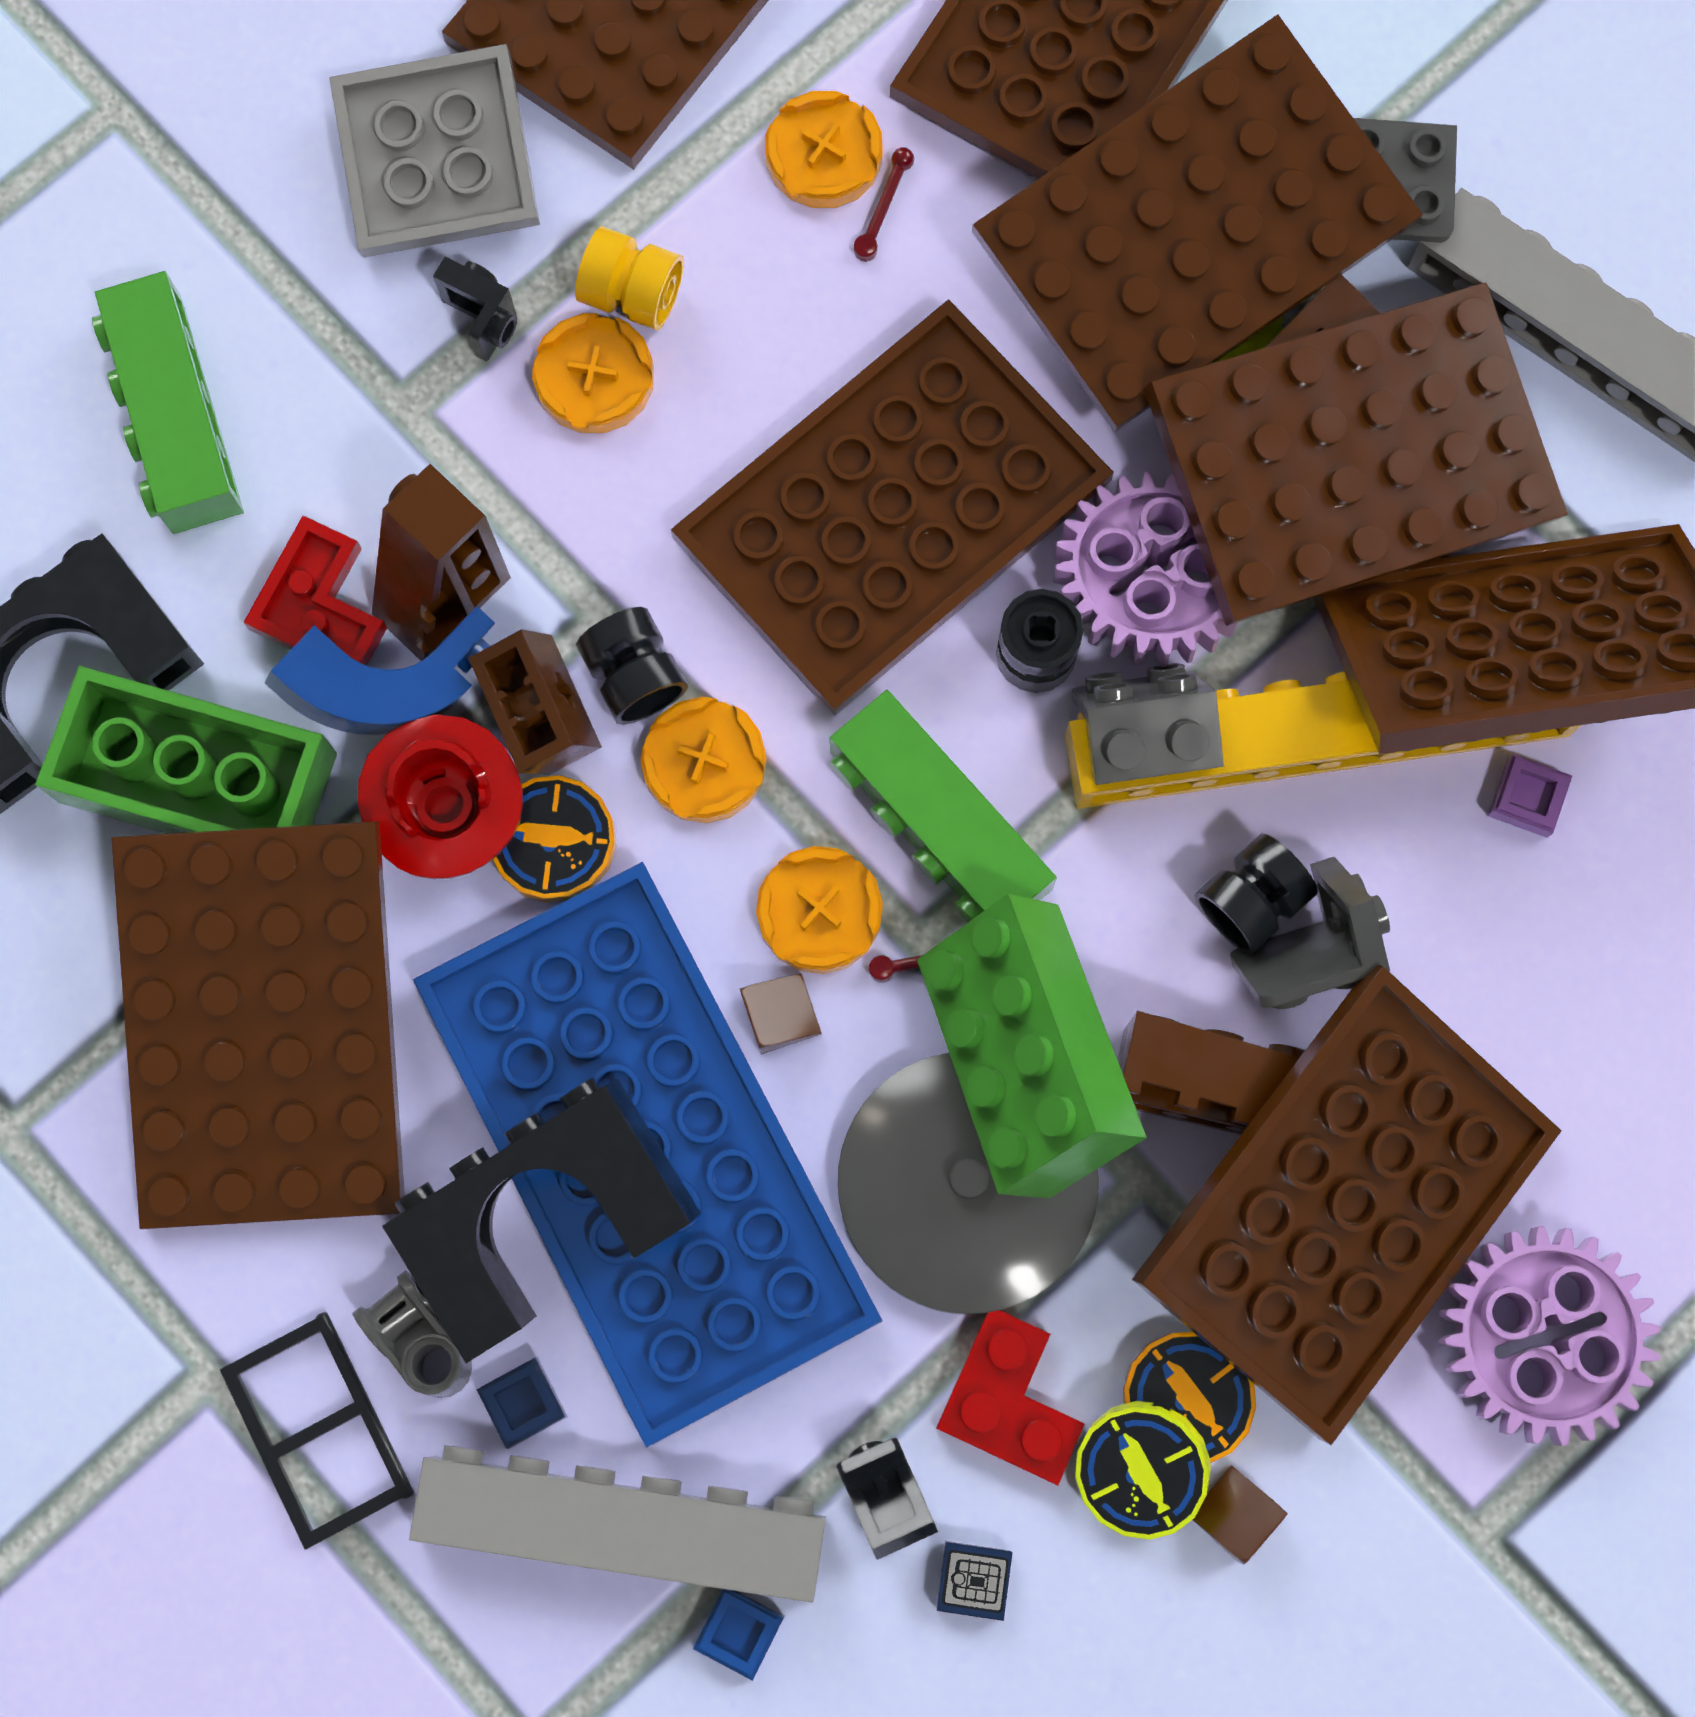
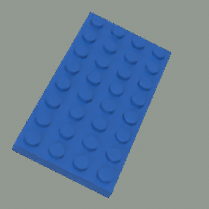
M644 862L605 880L413 979L498 1152L511 1145L504 1133L522 1121L539 1113L545 1123L566 1110L559 1098L591 1078L595 1079L600 1088L618 1079L701 1212L689 1225L638 1257L633 1258L596 1197L577 1179L565 1173L549 1169L523 1171L512 1178L646 1448L883 1322Z

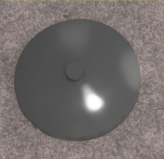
M949 1053L925 1058L899 1070L886 1079L867 1098L847 1131L840 1154L837 1184L839 1205L848 1236L863 1262L879 1280L905 1299L920 1306L945 1313L974 1315L1005 1310L1019 1305L1045 1290L1067 1270L1084 1246L1091 1230L1098 1201L1099 1176L1098 1169L1050 1199L998 1194Z

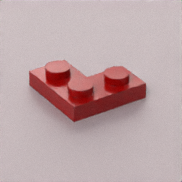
M303 515L243 622L250 631L290 650L315 625L344 653L366 666L387 630L383 620L335 598L362 550L358 541Z
M1001 1310L988 1312L984 1317L936 1429L1058 1486L1085 1423L1024 1395L1051 1334Z

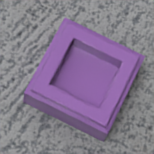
M1512 754L1506 761L1488 816L1548 838L1554 833L1572 775Z

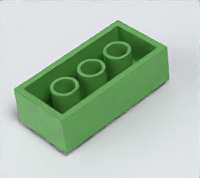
M79 665L35 785L58 803L165 834L313 825L337 757V752L322 734Z
M1007 894L917 959L998 1194L1050 1199L1147 1138L1058 904Z

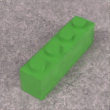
M166 270L94 291L101 315L92 317V324L103 352L111 351L116 369L107 372L108 381L118 406H127L132 424L124 426L123 433L133 460L135 462H143L147 480L139 482V490L151 518L159 516L174 535L244 513L182 297Z
M888 689L829 737L830 754L834 758L828 763L835 775L851 791L860 786L875 803L870 808L874 818L893 838L900 833L904 835L917 850L912 855V859L932 883L937 885L942 880L946 882L959 897L954 906L967 923L1007 894L1042 900L1053 890L1057 876Z

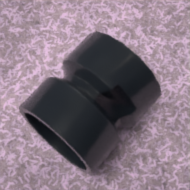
M1046 589L1026 591L1012 600L1003 614L996 650L998 667L1008 682L1020 690L1039 693L1053 690L1066 681L1074 669L1084 631L1081 614L1073 602L1059 592Z
M641 606L628 608L602 619L585 631L576 642V647L592 678L605 681L600 688L601 695L616 724L621 725L641 721L675 703L688 689V684L673 655L659 651L664 643L663 637L648 608Z
M1262 833L1234 858L1236 869L1234 872L1224 869L1220 870L1194 895L1202 913L1214 928L1234 947L1248 955H1252L1279 930L1277 921L1279 916L1291 919L1318 894L1315 881L1299 859L1278 840Z

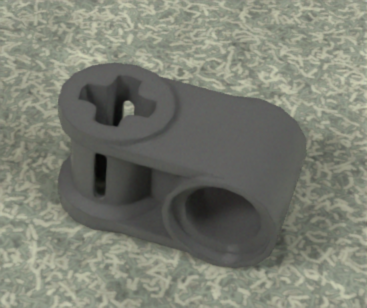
M405 1270L397 1276V1286L368 1309L360 1306L352 1315L371 1343L388 1358L406 1384L415 1392L437 1398L451 1397L460 1392L469 1382L472 1373V1360L465 1363L413 1276ZM437 1348H444L451 1357L452 1367L450 1373L444 1381L431 1385L423 1375L422 1365L424 1359L431 1351Z

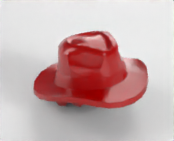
M435 714L409 721L390 731L370 751L358 780V807L362 822L380 821L382 855L395 867L420 878L452 879L470 874L485 866L499 855L512 840L521 820L523 788L518 770L509 753L488 729L464 717Z

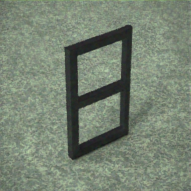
M327 1312L318 1314L316 1319L220 1369L305 1550L392 1503L413 1496L414 1490ZM321 1333L354 1403L273 1445L240 1375ZM361 1415L395 1486L313 1530L280 1458Z

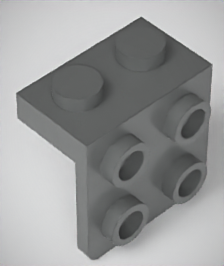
M1354 118L1423 214L1416 224L1393 240L1437 243L1447 241L1454 230L1457 125Z
M1180 663L1167 664V667H1161V665L1153 666L1147 669L1148 677L1123 680V674L1119 672L1087 676L1085 678L1086 686L1071 689L1073 703L1085 717L1093 782L1096 785L1224 767L1216 690L1195 672L1185 671V665Z
M1335 857L1310 864L1313 879L1318 889L1317 896L1323 917L1322 922L1271 937L1252 955L1245 954L1239 949H1235L1230 953L1233 968L1261 1007H1273L1275 1009L1294 1008L1306 1002L1309 996L1333 988L1352 989L1357 981L1364 979L1377 965L1384 966L1390 971L1382 937L1383 934L1390 932V922L1385 906L1378 895L1370 896L1367 893L1363 880L1358 873L1351 875Z

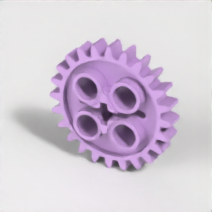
M1144 472L1141 487L1135 489L1125 476H1121L1118 480L1116 495H1113L1100 485L1096 488L1094 505L1082 500L1078 502L1075 514L1076 520H1065L1061 536L1064 540L1057 542L1054 559L1060 563L1055 567L1053 580L1054 583L1065 585L1061 588L1060 594L1070 599L1074 605H1077L1076 608L1081 614L1083 625L1089 622L1092 624L1088 638L1089 644L1093 645L1106 636L1112 640L1110 657L1115 658L1127 646L1133 648L1135 665L1140 666L1147 651L1156 653L1161 667H1167L1170 653L1173 650H1178L1181 657L1187 663H1190L1196 651V643L1212 653L1215 651L1219 641L1218 633L1229 638L1234 635L1238 623L1226 626L1211 581L1199 583L1192 580L1186 574L1190 571H1199L1209 577L1198 544L1182 550L1190 542L1196 541L1182 497L1179 490H1177L1174 474L1171 473L1164 487H1156L1150 472ZM1153 525H1164L1174 531L1175 534L1160 535L1155 533L1150 527ZM1113 555L1119 557L1125 564L1110 566L1104 564L1099 557ZM1147 566L1149 569L1143 572L1144 567ZM1128 588L1126 592L1117 597H1114L1110 594L1117 593ZM1150 602L1158 606L1162 612L1147 614L1140 611L1135 604Z
M1544 1226L1531 1228L1528 1236V1246L1517 1231L1504 1234L1506 1253L1492 1242L1480 1246V1250L1486 1266L1472 1260L1466 1261L1462 1266V1270L1471 1281L1470 1284L1453 1283L1449 1284L1446 1288L1453 1297L1460 1301L1459 1308L1440 1311L1439 1317L1456 1324V1333L1438 1339L1439 1345L1457 1348L1459 1357L1450 1361L1444 1369L1446 1372L1466 1373L1468 1380L1458 1390V1396L1460 1398H1467L1480 1394L1483 1399L1478 1406L1476 1416L1479 1419H1488L1501 1412L1499 1432L1504 1435H1512L1524 1423V1435L1527 1443L1540 1444L1547 1427L1554 1445H1568L1571 1426L1582 1441L1595 1440L1594 1419L1606 1429H1617L1620 1424L1613 1407L1616 1405L1627 1411H1637L1640 1406L1635 1397L1629 1392L1630 1387H1652L1654 1383L1645 1373L1639 1370L1641 1362L1658 1361L1661 1357L1659 1353L1643 1346L1644 1337L1661 1332V1326L1641 1322L1640 1313L1655 1304L1653 1298H1633L1630 1291L1640 1281V1274L1635 1273L1619 1277L1615 1271L1620 1264L1622 1255L1619 1252H1615L1602 1257L1600 1260L1596 1258L1599 1239L1594 1236L1585 1238L1577 1248H1574V1236L1570 1228L1558 1230L1552 1244H1550L1549 1236ZM1562 1275L1572 1278L1580 1289L1579 1304L1572 1311L1566 1310L1556 1299V1282ZM1500 1296H1506L1514 1301L1519 1311L1518 1324L1511 1332L1502 1330L1493 1319V1306ZM1596 1312L1603 1316L1602 1324L1555 1338L1551 1341L1552 1345L1529 1347L1501 1359L1497 1358L1494 1354L1497 1346L1542 1333L1547 1329L1546 1326L1568 1324ZM1588 1339H1593L1597 1342L1604 1352V1365L1596 1375L1588 1373L1580 1362L1581 1346ZM1527 1359L1536 1363L1543 1375L1542 1388L1532 1397L1525 1394L1517 1382L1518 1368Z

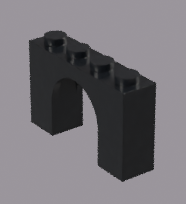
M103 533L93 540H84L72 546L64 554L61 563L41 577H33L22 582L12 592L11 599L0 606V814L37 788L35 784L43 765L12 723L6 705V685L10 672L19 657L30 646L54 634L65 632L89 634L106 642L136 682L168 691L204 665L198 654Z
M594 1078L589 1079L559 1098L566 1110L544 1123L539 1113L532 1115L504 1133L511 1145L492 1157H489L482 1147L449 1168L455 1178L454 1181L436 1192L430 1183L427 1182L394 1203L400 1215L382 1227L465 1363H468L521 1330L537 1317L499 1255L493 1237V1214L496 1202L503 1188L516 1174L534 1169H549L565 1173L580 1181L596 1197L633 1258L638 1257L686 1227L701 1214L618 1079L601 1088Z

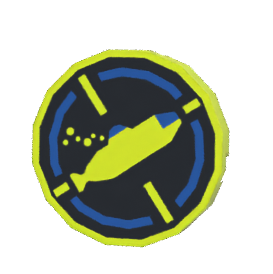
M1134 1401L1110 1408L1091 1424L1077 1451L1075 1478L1084 1504L1100 1523L1123 1536L1151 1540L1176 1533L1196 1517L1208 1493L1211 1461L1203 1437L1185 1416L1172 1409L1168 1411L1163 1407L1152 1406L1153 1403Z

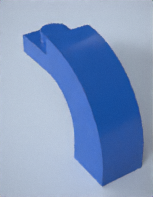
M476 606L427 658L415 665L393 670L373 668L357 662L344 653L314 625L269 672L264 683L293 709L326 727L355 734H387L409 721L435 714L441 715L451 708L473 686L454 668L458 666L465 674L472 668L468 658L490 646L483 637L495 625V622Z

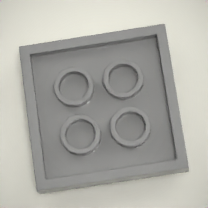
M507 44L329 77L357 245L363 258L540 225L511 54Z

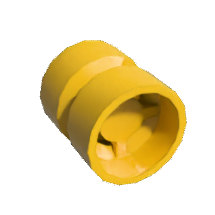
M600 226L589 240L578 269L575 283L576 301L608 313H612L621 306L628 320L659 331L664 326L675 304L684 272V256L650 243L640 251L637 247L636 238Z

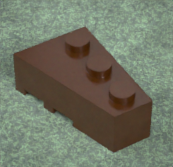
M431 464L418 475L410 474L403 478L390 493L389 503L382 510L371 613L374 617L383 620L387 629L420 661L433 653L476 606L481 608L511 579L486 516Z
M1137 1010L1123 1031L1117 1060L1137 1111L1241 1135L1305 1050L1283 1044H1269V1048L1245 1042L1244 1037L1232 1032L1216 1029L1203 1030L1179 1023L1170 1018L1151 1015Z

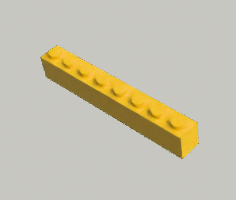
M1340 672L1328 676L1325 679V684L1302 687L1301 681L1295 679L1274 682L1263 688L1264 693L1239 696V690L1237 689L1216 690L1224 767L1096 785L1092 780L1086 722L1081 712L1077 714L1078 720L1069 721L1064 739L1076 809L1565 738L1570 737L1581 725L1544 730L1536 733L1482 739L1474 742H1461L1411 751L1379 754L1345 672Z

